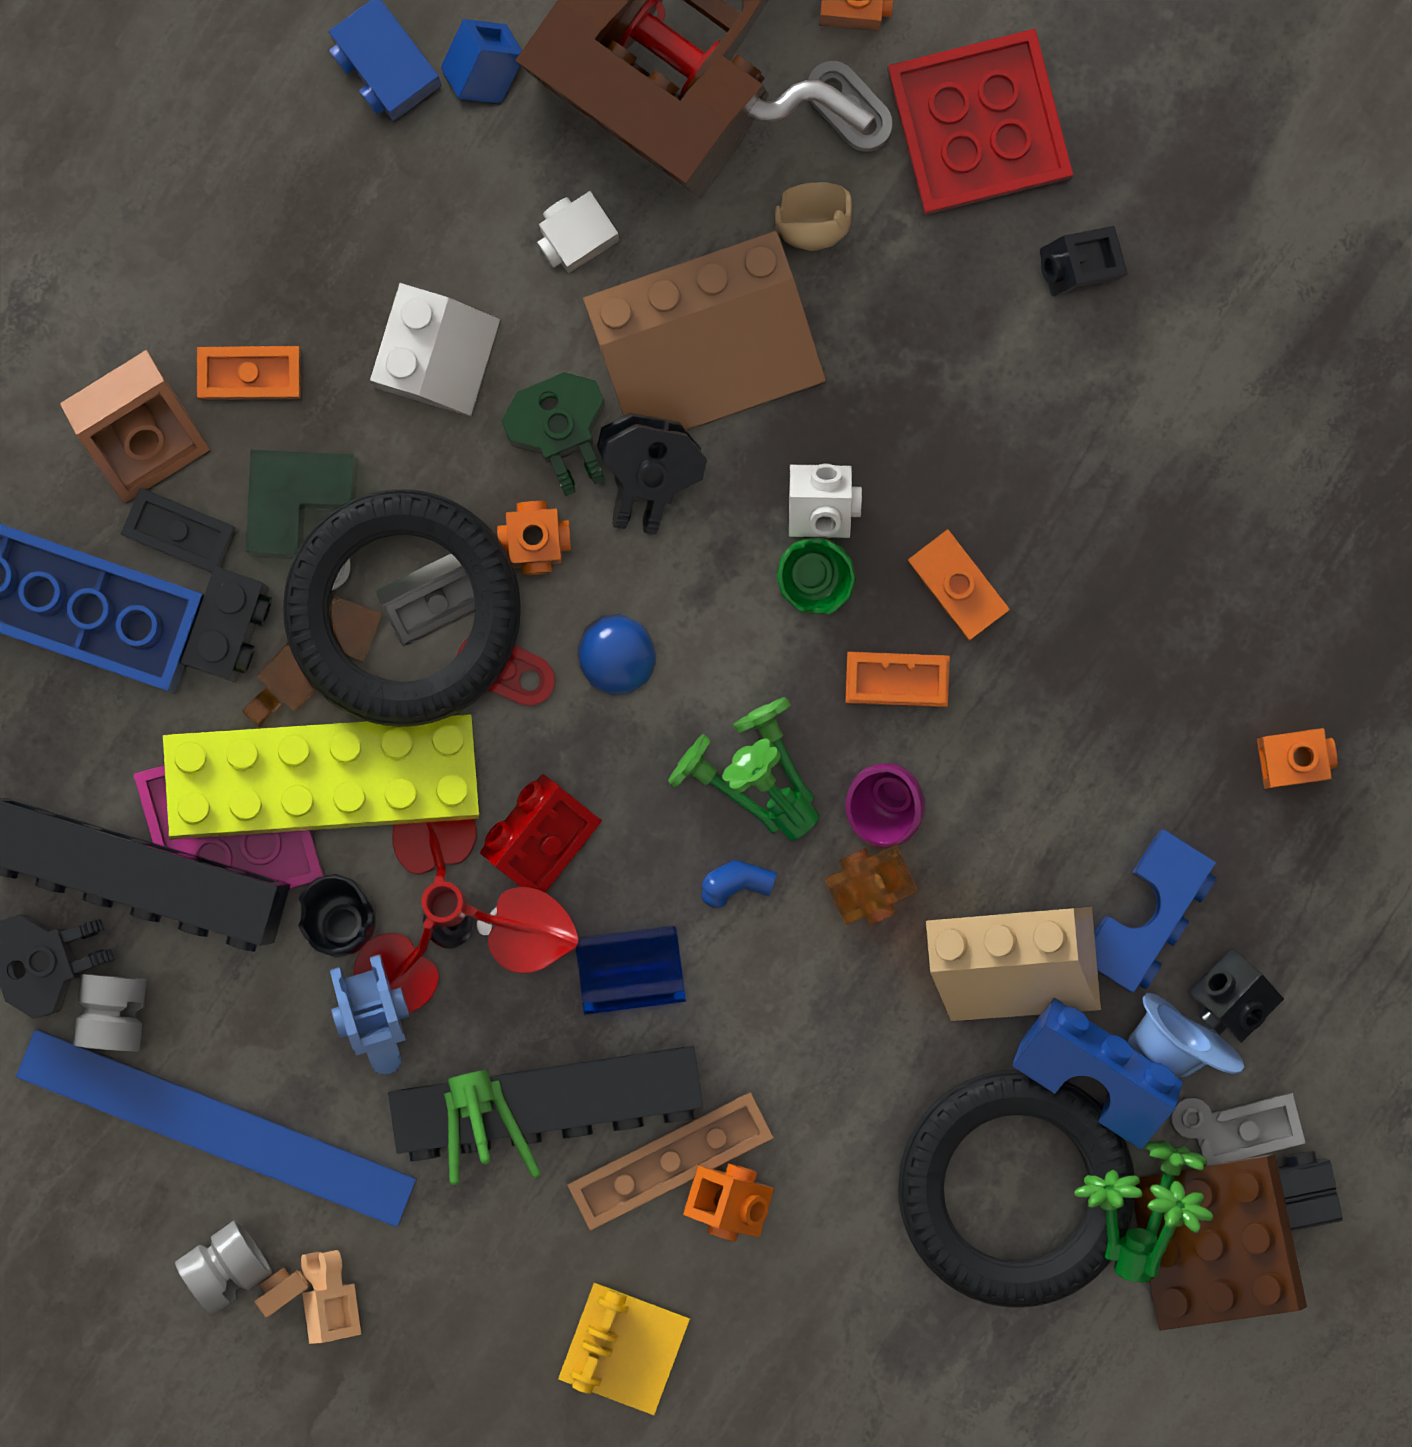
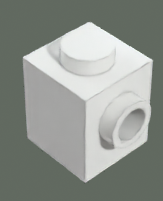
M589 191L572 203L566 197L553 204L543 213L546 220L540 223L539 227L544 238L539 240L537 244L553 268L561 263L567 273L570 274L619 242V235L591 191Z

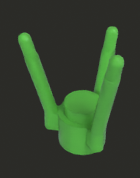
M488 1069L449 1078L448 1083L451 1092L444 1093L448 1110L450 1183L457 1185L460 1181L459 1109L462 1118L470 1117L481 1163L488 1164L490 1162L488 1142L481 1115L492 1111L490 1101H493L530 1175L533 1178H538L541 1174L540 1169L503 1097L500 1080L491 1082Z

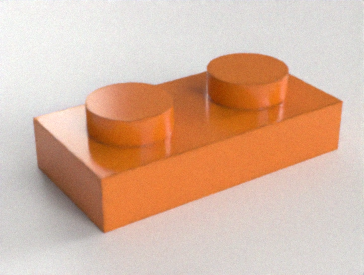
M299 346L197 347V398L199 400L301 399V348Z

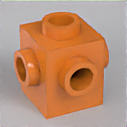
M547 501L516 503L517 512H506L507 525L497 526L498 539L505 548L513 568H521L522 575L552 573V565H563L562 551H571L569 520L559 521L557 508L547 509ZM530 527H538L543 532V539L537 545H529L524 541V532Z
M728 1163L726 1172L698 1165L683 1215L708 1224L707 1233L736 1242L739 1233L759 1238L775 1188L756 1182L755 1179L758 1172L739 1165Z

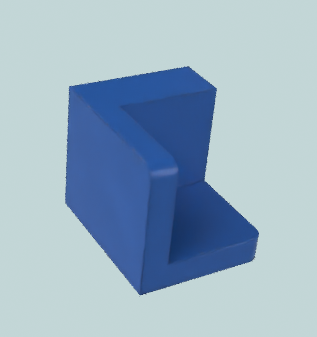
M463 19L441 68L458 99L501 103L520 67L515 60L522 49L507 24Z

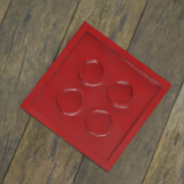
M1036 28L888 65L887 72L924 215L1072 179L1073 172Z

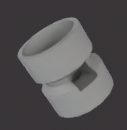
M80 974L78 1003L85 1010L83 1014L76 1017L73 1046L140 1052L143 1023L136 1018V1012L145 1007L147 980Z
M236 1219L211 1236V1246L209 1248L198 1245L175 1261L176 1268L191 1293L212 1316L237 1299L238 1288L249 1291L273 1274L260 1248Z

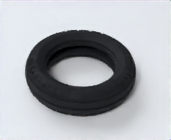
M406 489L386 490L361 496L342 505L326 516L310 532L296 553L287 576L283 600L284 625L288 643L299 668L310 684L334 706L356 718L375 724L398 727L418 726L440 721L462 711L478 700L494 684L508 663L516 643L521 615L520 592L515 570L505 548L493 531L471 511L450 499L429 492ZM394 535L422 537L447 549L466 571L475 599L473 627L465 646L458 656L439 672L423 679L406 682L385 680L373 676L358 667L340 647L330 620L331 592L336 577L343 565L355 552L365 545Z
M1002 1070L979 1075L955 1086L941 1096L921 1117L910 1135L903 1153L898 1181L899 1205L905 1229L915 1250L930 1270L947 1285L965 1296L991 1305L1016 1308L1033 1307L1055 1302L1077 1292L1094 1280L1112 1261L1105 1258L1108 1244L1105 1210L1100 1205L1089 1207L1087 1202L1085 1213L1077 1229L1068 1240L1054 1251L1030 1260H1001L978 1251L968 1244L957 1232L946 1208L944 1182L947 1167L954 1151L970 1132L988 1121L1012 1115L1036 1117L1050 1122L1062 1130L1078 1148L1088 1175L1098 1176L1104 1180L1106 1173L1115 1170L1119 1178L1135 1176L1131 1155L1125 1139L1098 1122L1103 1107L1088 1093L1068 1081H1065L1054 1094L1019 1070ZM1123 1197L1124 1205L1117 1208L1119 1240L1126 1235L1129 1229L1135 1198Z

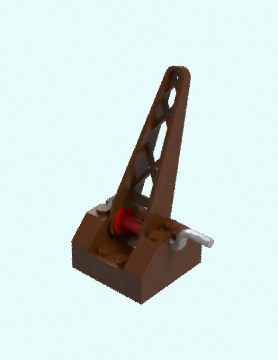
M558 0L515 60L536 81L700 199L738 148L755 119L776 122L791 115L806 101L821 103L861 133H864L874 119V116L833 86L820 80L801 81L788 88L778 99L766 101L769 94L765 90L764 85L761 84L765 79L761 75L762 72L739 55H736L731 62V59L769 0H742L741 13L723 0H683L727 32L722 40L716 41L706 53L663 23L665 18V8L661 3L663 0ZM657 9V16L655 17L653 14ZM634 41L688 78L680 94L677 93L680 88L655 70L650 75V73L635 63L637 57L627 50Z

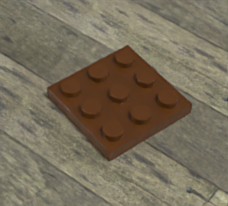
M1275 1154L1204 1165L1203 1170L1193 1167L1183 1168L1180 1175L1174 1177L1173 1182L1178 1181L1182 1184L1185 1197L1193 1192L1202 1193L1204 1201L1200 1206L1208 1209L1213 1214L1212 1221L1199 1220L1200 1229L1198 1233L1191 1231L1184 1223L1182 1226H1177L1161 1259L1158 1276L1149 1281L1159 1330L1295 1312L1307 1308ZM1164 1172L1137 1176L1140 1182L1135 1187L1142 1191V1196L1135 1198L1134 1204L1138 1228L1147 1229L1152 1210L1147 1206L1152 1200L1156 1199L1150 1188L1152 1185H1160ZM1163 1213L1162 1220L1159 1226L1157 1240L1165 1225V1213Z

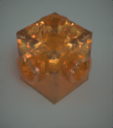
M897 845L872 857L867 848H864L839 860L843 870L824 879L845 925L863 917L866 918L869 926L897 913L893 903L918 892Z

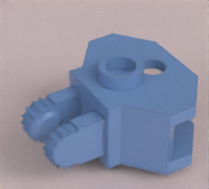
M379 954L370 957L373 969L371 971L345 978L341 966L330 970L339 1007L333 1008L331 1011L340 1039L348 1036L356 1056L367 1052L374 1072H378L379 1075L396 1072V1069L400 1068L399 1065L402 1064L397 1043L406 1040L401 1020L410 1016L401 987L394 990L391 989L381 955Z

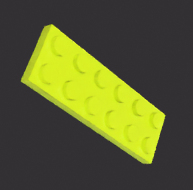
M471 714L455 715L429 724L406 727L386 726L366 721L163 735L170 840L479 818Z

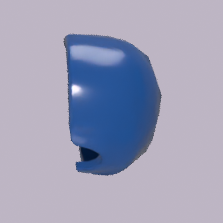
M623 614L601 616L585 628L577 648V656L584 676L593 687L609 695L630 694L647 683L656 664V652L647 629L640 622Z

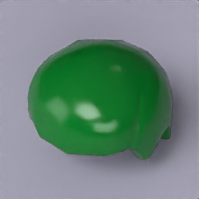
M822 537L804 538L795 541L781 556L776 575L781 595L794 608L802 613L829 615L836 612L851 598L856 581L852 559L844 548L834 541Z

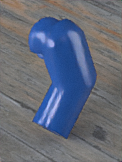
M739 860L729 861L706 875L702 882V900L710 907L720 908L726 905L729 896L743 888L770 897L777 872Z

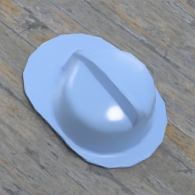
M1146 993L1143 996L1142 1000L1147 1013L1129 1036L1128 1043L1132 1049L1152 1062L1166 1066L1177 1078L1187 1077L1205 1065L1230 1074L1242 1072L1245 1067L1242 1058L1224 1039L1183 1015L1164 998L1154 993Z

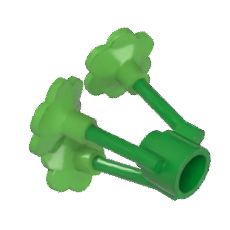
M786 697L763 705L733 723V727L738 733L748 729H758L763 739L757 741L753 746H745L739 749L733 756L732 764L724 770L723 779L716 774L718 769L704 760L705 750L710 743L709 738L705 734H702L695 741L694 745L685 752L668 779L669 785L673 788H676L685 778L690 776L695 777L705 786L708 783L712 784L761 820L771 833L780 830L789 841L802 837L812 829L820 815L810 804L815 796L804 785L780 739L783 733L776 719L781 712L791 706L789 699H786ZM778 761H780L794 791L790 787L779 790L775 785L776 779L771 773V768ZM750 786H756L761 792L766 791L771 797L766 805L770 812H767L742 792Z

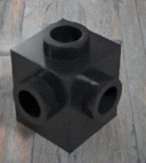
M1233 949L1208 971L1201 981L1189 992L1203 1007L1197 1014L1198 1017L1212 1031L1220 1036L1227 1030L1241 1043L1255 1029L1259 1028L1266 1017L1284 1000L1267 978Z

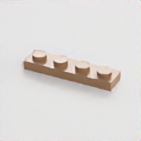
M750 1091L568 1183L567 1186L591 1231L694 1179L698 1165L714 1169L774 1137Z

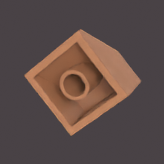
M147 350L60 403L75 434L124 504L135 498L140 488L145 490L151 488L210 451L206 441Z

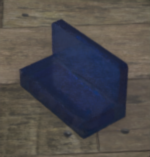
M675 926L579 938L575 951L579 968L584 1015L686 1002L677 928Z

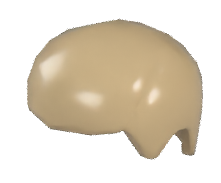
M828 182L804 183L789 187L782 193L781 207L775 206V228L778 235L789 245L808 251H818L834 246L849 232L851 226L852 201L850 192L841 185Z

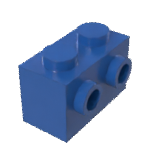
M382 0L368 1L328 31L335 46L328 50L346 75L353 70L366 85L359 92L376 115L385 111L394 122L442 86L438 74Z

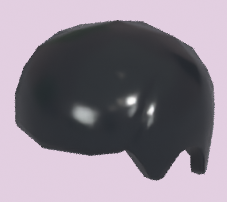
M332 874L316 878L301 892L299 896L301 919L298 926L304 938L308 940L309 945L315 951L335 958L355 954L372 937L376 926L375 905L364 888L356 881L338 874Z

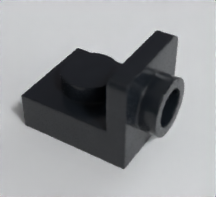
M1115 226L1064 235L1040 248L1041 270L1049 284L1052 296L1063 295L1078 287L1118 280L1128 275Z

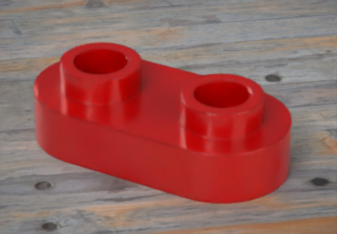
M468 638L461 644L457 656L465 646ZM514 646L504 670L488 690L518 704L536 706L545 702L551 696L555 687V674L546 660ZM528 671L536 672L540 679L538 687L531 691L523 689L520 683L521 676Z

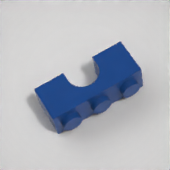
M1159 830L1132 872L1133 875L1143 880L1152 888L1156 897L1154 915L1149 922L1138 928L1126 927L1111 917L1104 916L1094 932L1098 973L1127 992L1134 993L1138 985L1146 990L1162 963L1155 960L1166 942L1174 946L1189 923V920L1183 917L1186 909L1193 899L1201 903L1213 886L1217 877L1210 872L1216 862L1166 830Z
M1053 998L1022 1037L1012 1064L1014 1068L1054 1094L1065 1081L1075 1076H1088L1100 1081L1107 1088L1108 1094L1098 1122L1140 1150H1142L1175 1110L1183 1081L1175 1077L1169 1068L1160 1063L1152 1062L1132 1049L1126 1040L1117 1035L1109 1034L1089 1021L1080 1010L1068 1007L1056 998Z

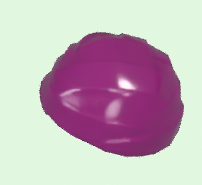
M885 763L867 767L854 778L846 797L845 809L847 819L853 831L862 840L874 846L890 847L909 841L920 828L925 815V799L918 780L911 772L895 763Z

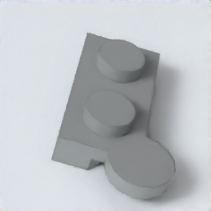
M1286 1093L1216 1112H1211L1209 1106L1202 1100L1185 1098L1176 1104L1175 1110L1171 1114V1123L1178 1134L1189 1139L1197 1138L1200 1154L1207 1160L1206 1165L1250 1158L1306 1143L1293 1093Z

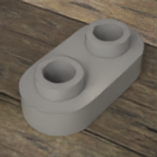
M826 61L816 66L808 80L838 83L842 89L841 93L874 116L872 121L876 125V130L870 135L861 134L857 129L821 103L810 101L813 107L852 148L862 152H871L881 148L888 141L892 130V116L888 108L848 65L839 61Z

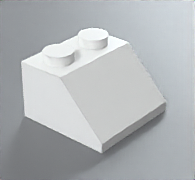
M399 283L370 382L376 389L472 417L501 320L449 297Z

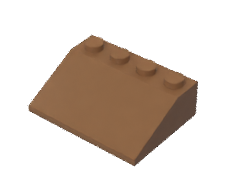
M777 230L583 297L586 312L623 416L634 413L678 421L688 431L826 382L797 287Z

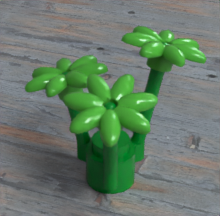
M1165 1140L1157 1142L1148 1141L1143 1147L1150 1151V1156L1163 1159L1160 1170L1164 1172L1160 1185H1152L1150 1188L1156 1199L1152 1200L1147 1206L1152 1210L1147 1229H1129L1126 1235L1119 1240L1117 1208L1124 1205L1123 1197L1138 1198L1142 1196V1191L1135 1187L1140 1182L1139 1177L1125 1176L1119 1178L1115 1170L1106 1173L1104 1180L1098 1176L1087 1175L1084 1178L1086 1185L1074 1191L1077 1197H1090L1088 1200L1089 1207L1100 1205L1105 1210L1108 1237L1105 1258L1115 1261L1114 1270L1118 1276L1132 1282H1149L1158 1276L1161 1259L1177 1226H1182L1184 1223L1191 1231L1198 1233L1200 1229L1199 1220L1212 1221L1213 1214L1205 1207L1200 1206L1204 1201L1202 1193L1193 1192L1185 1197L1182 1184L1178 1181L1173 1182L1174 1177L1180 1175L1184 1164L1203 1170L1204 1165L1207 1164L1206 1158L1198 1153L1190 1152L1186 1146H1179L1175 1149ZM1163 1213H1165V1225L1157 1240L1159 1226L1162 1220Z

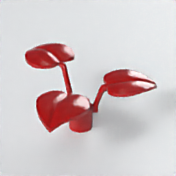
M474 819L394 824L392 836L393 849L400 864L413 874H424L436 867L437 875L434 878V883L426 888L421 900L422 909L428 918L423 922V933L416 949L407 937L398 933L380 934L370 939L358 953L353 976L373 970L370 957L380 954L391 989L394 990L401 987L409 1014L427 1004L438 986L440 976L437 967L430 960L422 957L428 949L436 925L452 927L463 921L465 916L495 925L488 936L490 953L500 966L515 973L527 974L543 970L578 946L579 938L571 917L556 900L543 891L531 887H515L506 890L498 899L497 916L469 906L464 893L454 884L445 881L447 873L445 864H459L473 850L477 839V828Z

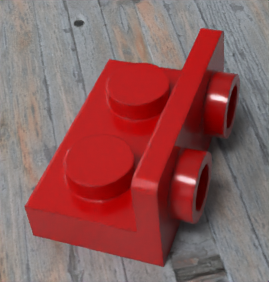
M542 774L536 781L530 782L522 789L517 798V805L504 821L498 822L490 829L480 854L520 887H531L546 892L602 820L545 774Z

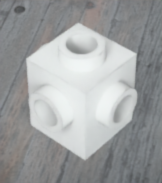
M832 464L790 465L789 537L850 538L851 517H861L862 488L852 486L851 466Z

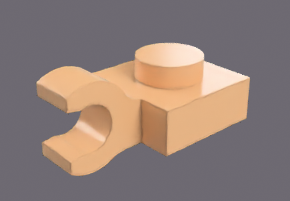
M339 1251L303 1254L301 1256V1268L305 1278L314 1288L312 1291L302 1292L309 1344L325 1343L362 1335L355 1285L342 1284V1259Z

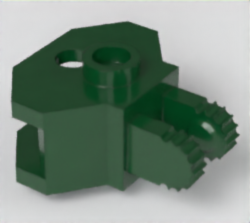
M563 372L518 391L501 420L511 445L543 454L546 463L551 462L565 497L576 492L573 477L570 471L566 469L561 458L565 455L580 450L589 478L593 479L594 484L605 480L591 447L593 439L590 432L605 407L604 399L596 381ZM546 398H554L558 401L557 406L551 410L543 409L541 404Z

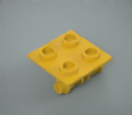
M594 1282L558 1380L572 1384V1388L587 1394L593 1392L654 1415L690 1318Z

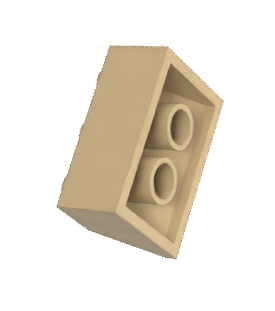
M1092 907L926 921L930 973L951 1021L1041 1015L1053 998H1056L1068 1007H1074L1080 1011L1101 1010Z

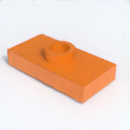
M948 529L907 560L968 641L972 640L1010 610Z
M847 652L845 704L947 708L950 656Z

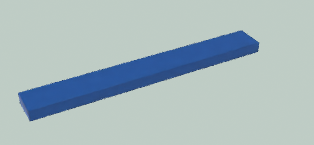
M39 1029L34 1030L16 1078L395 1227L399 1226L417 1180L415 1177L90 1049L73 1046L72 1042Z

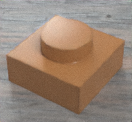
M283 1267L259 1285L265 1294L255 1300L254 1303L264 1317L267 1318L312 1284L305 1278L301 1268L289 1275Z

